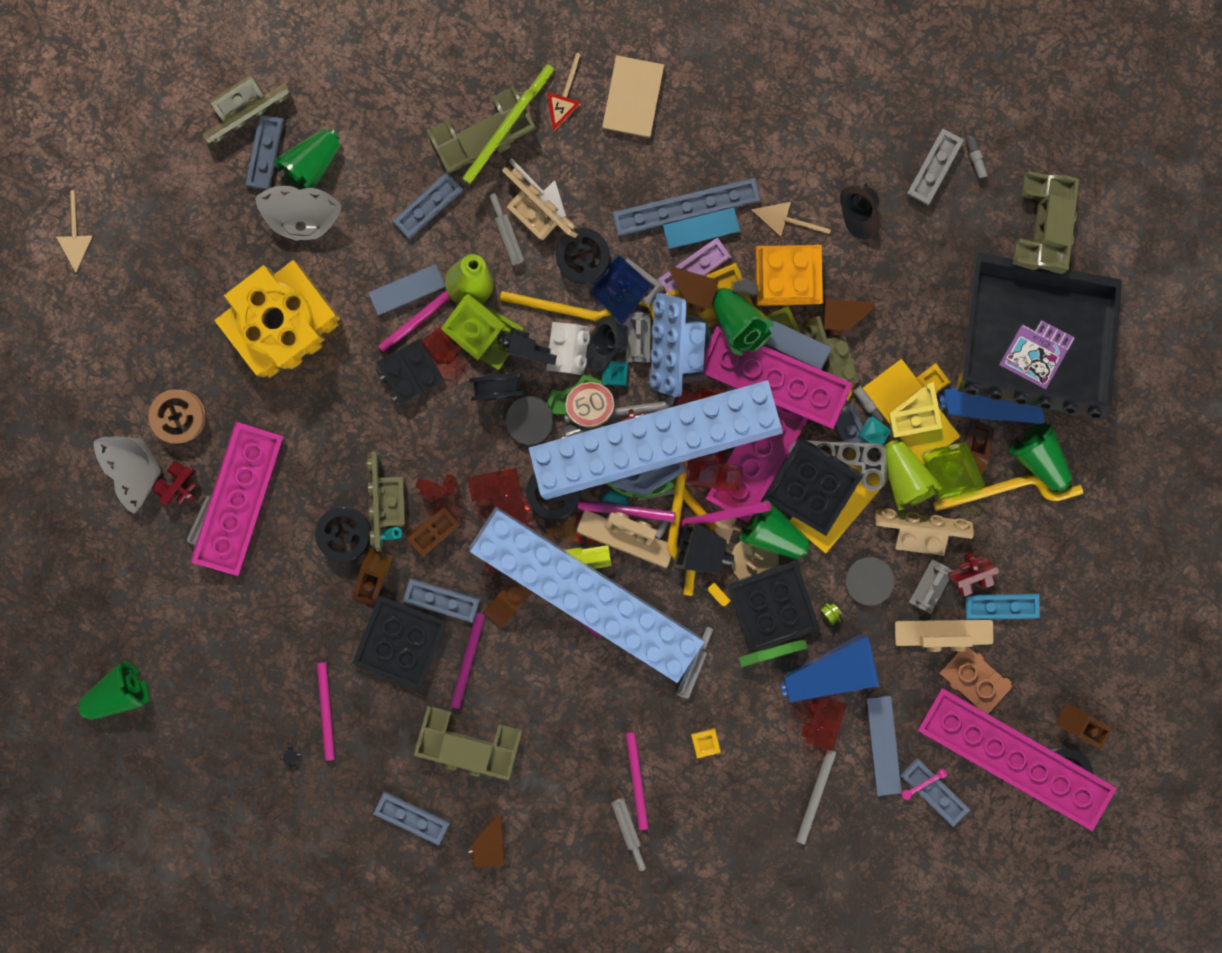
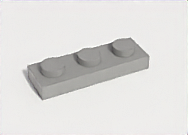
M942 128L911 184L907 195L928 206L964 140Z

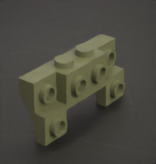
M514 86L491 96L499 112L455 134L447 119L432 129L426 130L448 173L476 160L520 99ZM526 108L494 152L498 151V153L506 151L512 147L510 143L514 142L515 139L536 129Z
M1032 171L1024 173L1021 196L1038 201L1034 241L1021 238L1015 241L1014 265L1031 270L1042 268L1059 274L1069 269L1071 246L1074 242L1073 228L1077 218L1076 203L1079 179L1068 175H1046Z
M427 706L414 756L443 763L442 767L446 769L456 770L459 767L466 769V773L469 775L480 776L482 773L509 781L522 730L499 724L494 743L447 731L451 711Z

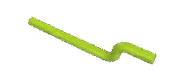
M546 64L530 88L523 93L462 179L471 184L531 99L537 95L555 69L552 66Z

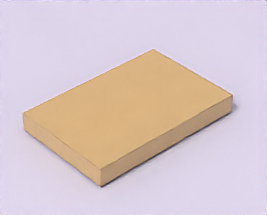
M616 55L602 129L650 138L664 64Z

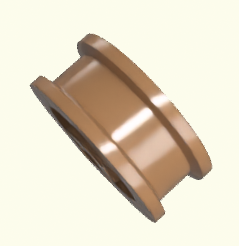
M180 389L168 390L154 399L149 409L148 419L152 431L161 440L168 443H185L193 440L202 432L206 422V410L202 401L192 392ZM172 399H182L189 405L188 408L182 405H175L174 407L167 408L164 417L161 415L165 404ZM176 412L182 413L179 421L173 420L172 416L176 415ZM191 415L194 418L192 426L183 434L171 433L166 428L167 424L174 428L187 425Z

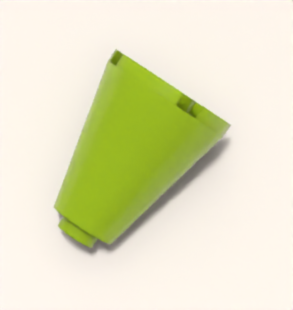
M470 254L455 263L448 270L445 278V287L448 296L457 305L468 293L480 304H483L492 294L494 279L483 258L476 254Z
M894 440L885 445L888 453L887 474L895 504L899 511L905 510L903 505L910 503L912 507L936 494L934 489L939 491L942 489L937 479L904 441L898 442V440Z

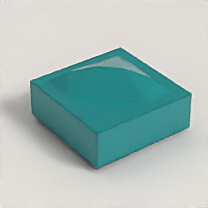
M610 361L608 366L602 370L601 385L627 387L628 362Z
M872 416L867 419L857 438L864 443H879L883 445L891 430Z

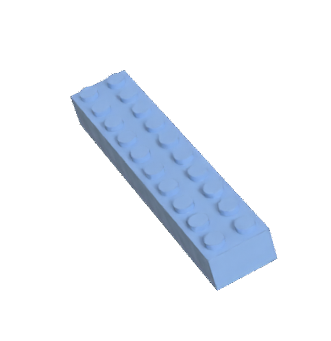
M767 380L529 448L540 495L547 500L779 435L783 431L769 381Z
M495 507L469 547L470 552L676 683H678L704 643L699 635L498 507Z

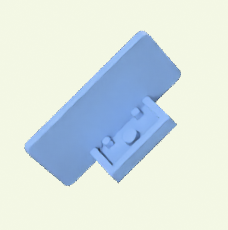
M657 293L653 303L652 364L649 380L652 390L673 397H680L682 395L683 373L703 372L706 323L685 322V299Z

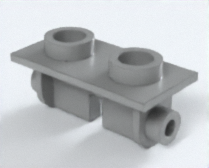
M634 312L628 313L626 316V326L629 328L627 333L626 362H650L651 313Z
M932 559L909 603L931 614L949 581L948 573L953 570Z

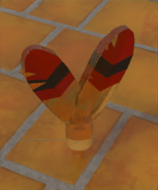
M585 510L577 513L564 525L553 526V529L546 531L547 534H554V536L565 535L574 541L588 546L599 543L576 532Z

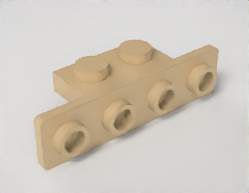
M504 167L502 171L521 189L507 206L515 216L541 240H544L556 225L568 235L574 238L577 237L578 233L573 229L575 224L565 216L561 218L556 213L559 209L549 200L545 202L540 197L542 193L533 184L528 186L523 181L526 177L516 168L511 170Z
M876 509L875 523L877 526L898 529L895 543L897 550L944 556L948 536L972 539L974 535L973 523L961 518L949 519L939 515H919L915 512H897L892 509Z
M586 510L583 512L576 531L578 534L667 568L671 559L668 552V542L655 538L657 530L652 529L650 524L643 521L637 523L630 520L626 514L620 512H611L608 518Z
M896 621L895 644L897 646L920 645L927 647L928 652H939L941 647H951V651H966V647H973V645L993 644V621Z

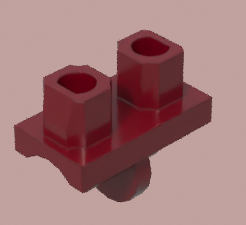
M174 461L167 469V472L176 478L171 486L163 479H160L152 488L160 497L159 501L163 505H169L179 492L181 494L177 497L176 501L180 504L186 498L191 501L196 498L192 493V490L196 487L194 482L190 481L184 487L196 470L191 466H185Z
M967 553L964 555L965 562L959 564V569L948 573L949 580L955 584L958 592L962 596H967L973 593L972 583L977 581L982 588L993 586L995 584L994 575L998 574L999 571L998 567L992 565L988 558L983 559L982 556L975 558L972 553Z

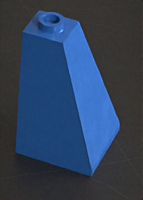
M957 388L942 390V395L938 396L940 409L945 411V415L1024 424L1045 423L1043 410L1037 406L1017 405L1011 401H996L979 395L969 396L963 392H958Z
M859 634L784 675V682L780 683L782 696L788 697L789 702L879 686L869 637Z

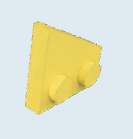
M934 382L925 385L889 413L893 438L942 429Z

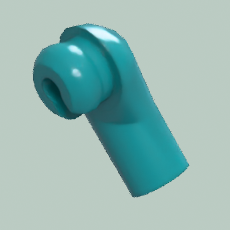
M608 490L601 495V503L631 506L627 496L617 491Z
M387 527L381 530L382 547L384 545L383 540L399 539L402 536V531L399 527Z

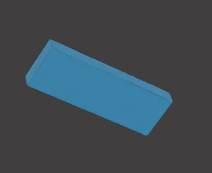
M734 208L663 225L669 250L740 232Z
M1039 594L965 596L966 620L1040 618Z

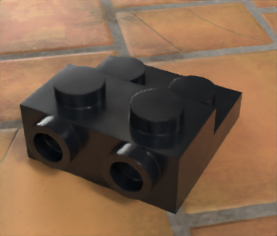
M511 327L510 331L502 330L497 336L498 349L507 354L551 365L556 363L557 355L551 353V348L536 343V340L529 337L530 333L525 332V330Z
M420 338L377 362L379 365L376 369L377 374L383 382L385 380L388 381L391 389L388 390L391 398L395 403L399 401L401 405L408 403L445 381Z

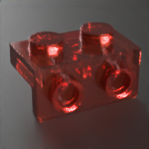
M447 474L442 486L425 478H418L415 487L420 489V495L430 499H434L435 496L443 499L447 495L452 496L457 482L453 481L455 475Z
M825 696L817 697V700L813 699L809 708V713H812L809 723H804L801 736L804 737V743L832 751L847 704Z

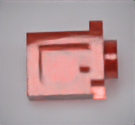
M438 326L425 336L420 343L437 364L446 362L448 365L458 358L457 352L462 347L459 344L455 345L450 337L441 329L442 327Z

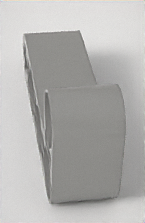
M807 440L819 448H822L824 445L830 447L832 456L848 465L862 466V473L864 474L862 484L866 489L875 491L886 484L888 453L882 444ZM794 442L790 446L789 453L791 452L796 442ZM849 446L856 450L857 455L854 460H848L845 456V450ZM872 448L880 450L881 458L879 461H873L869 457V452ZM872 472L880 476V483L877 486L871 485L868 481V476Z

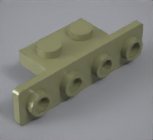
M250 75L210 100V104L222 122L203 134L205 142L209 144L210 142L216 143L225 137V133L229 130L241 128L245 125V120L253 115L254 117L260 116L267 110L266 107L270 104H278L285 100L290 92L286 83L279 85L264 95Z
M820 316L803 322L804 335L832 347L822 371L853 384L858 383L846 336L827 339ZM846 403L844 404L842 411H845L847 409Z
M375 451L371 452L372 458L367 459L368 473H372L373 481L368 483L369 497H373V507H369V519L374 521V531H370L371 546L375 545L377 552H382L381 528L405 527L404 478H379L378 454Z

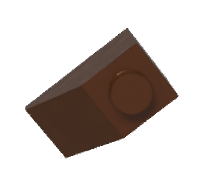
M669 265L668 271L683 299L690 303L689 308L703 312L704 308L710 309L719 281Z
M824 300L822 320L824 330L828 331V335L842 336L843 332L850 330L875 307V302Z
M971 420L959 454L957 473L980 479L990 458L994 427Z
M371 547L361 566L352 595L353 599L373 607L375 606L394 556L383 551L377 552L376 549Z
M512 579L485 608L483 613L501 628L530 597L533 591Z
M1069 703L1060 712L1059 719L1056 722V725L1099 749H1102L1113 729Z
M497 813L474 839L473 846H469V859L474 861L475 867L504 866L505 852L502 813Z

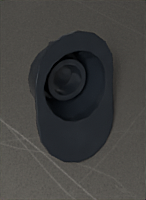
M861 183L859 186H846L840 194V203L846 227L855 237L864 240L870 239L877 233L879 228L877 214L879 197L867 183Z
M610 316L600 318L587 345V366L593 371H601L608 366L613 356L624 352L628 343L627 333L629 328L626 325L616 323Z

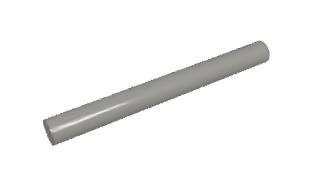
M827 749L796 839L799 843H806L837 753L834 750Z

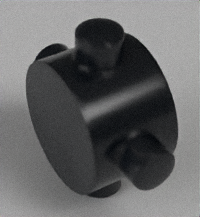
M288 746L284 755L280 756V760H284L286 764L290 765V768L295 767L294 763L299 758H302V754L292 749V746Z

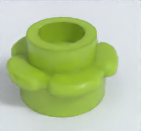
M834 603L832 605L824 604L825 607L820 612L831 626L836 622L840 623L839 617L842 613Z

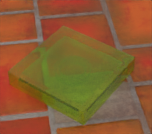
M966 442L930 449L922 453L921 456L926 468L942 487L940 491L937 490L940 497L977 491L985 486Z

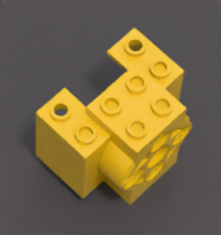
M292 260L275 274L270 268L263 265L231 289L224 296L232 307L214 321L256 376H268L270 378L279 372L280 368L294 369L302 363L301 357L308 353L312 355L322 347L321 342L325 340L321 334L334 330L339 325L337 321L341 317L302 266ZM272 309H280L284 315L283 324L277 329H270L266 324V315Z

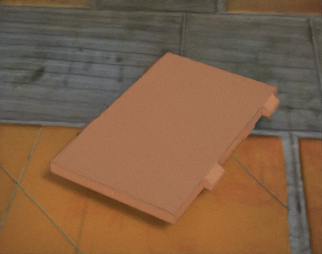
M966 647V651H958L941 670L940 674L951 683L950 686L954 690H959L975 706L989 714L1013 687L1011 685L1012 682L1008 678L1004 679L983 660L984 657L980 653L976 654L969 647Z

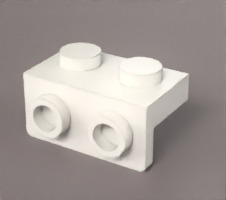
M552 322L549 348H551V353L557 355L555 365L547 364L546 371L577 375L584 374V369L587 365V345L590 341L589 327Z

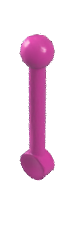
M940 769L938 774L911 790H903L902 797L905 800H909L913 793L939 778H945L947 771Z

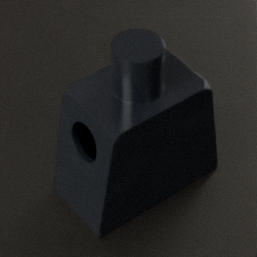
M685 523L673 568L718 574L721 566L727 568L732 566L734 555L725 551L727 546L726 539L698 524Z

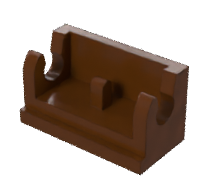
M442 502L406 533V538L423 557L460 524Z

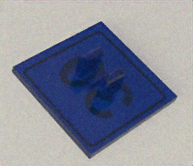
M618 255L589 293L621 323H624L652 288L653 284L622 256Z

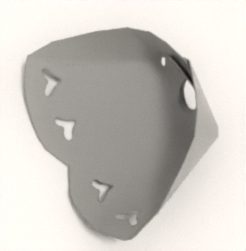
M276 186L263 191L255 198L257 209L270 228L276 233L295 241L312 240L322 236L335 222L342 207L330 194L314 188L299 190L291 186ZM280 191H282V192H284V193H285V192H290V193H288V194H286V195H283ZM269 194H271L268 199H262L263 197H267ZM310 194L319 195V196H318L317 198H314V197H313L312 195H310ZM304 222L306 225L305 230H297L296 224Z
M118 436L101 437L94 440L96 458L104 473L114 480L117 497L127 510L136 513L161 474V468L147 442L145 443L143 439ZM100 444L107 447L104 453H102L103 448ZM107 461L114 462V469L111 468ZM122 486L129 488L126 495ZM137 500L136 507L134 506V504L130 503V501Z

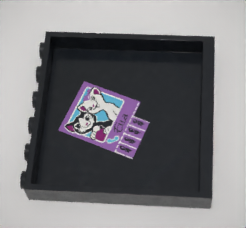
M977 252L971 266L957 391L969 396L979 395L996 401H1011L1017 405L1037 406L1043 410L1053 409L1070 415L1080 414L1091 419H1105L1112 406L1122 280L1074 270H1067L1062 274L1042 268L1031 270L1014 265L1013 259Z

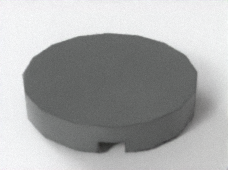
M535 396L522 397L513 402L506 415V426L511 437L525 445L539 444L546 440L552 433L555 424L550 405L542 398Z
M864 557L856 560L850 566L846 573L845 585L849 595L855 601L863 605H876L882 603L890 596L894 588V575L886 562L876 557Z

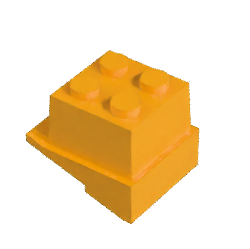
M822 245L756 246L754 248L755 284L759 285L758 294L755 295V307L823 304Z

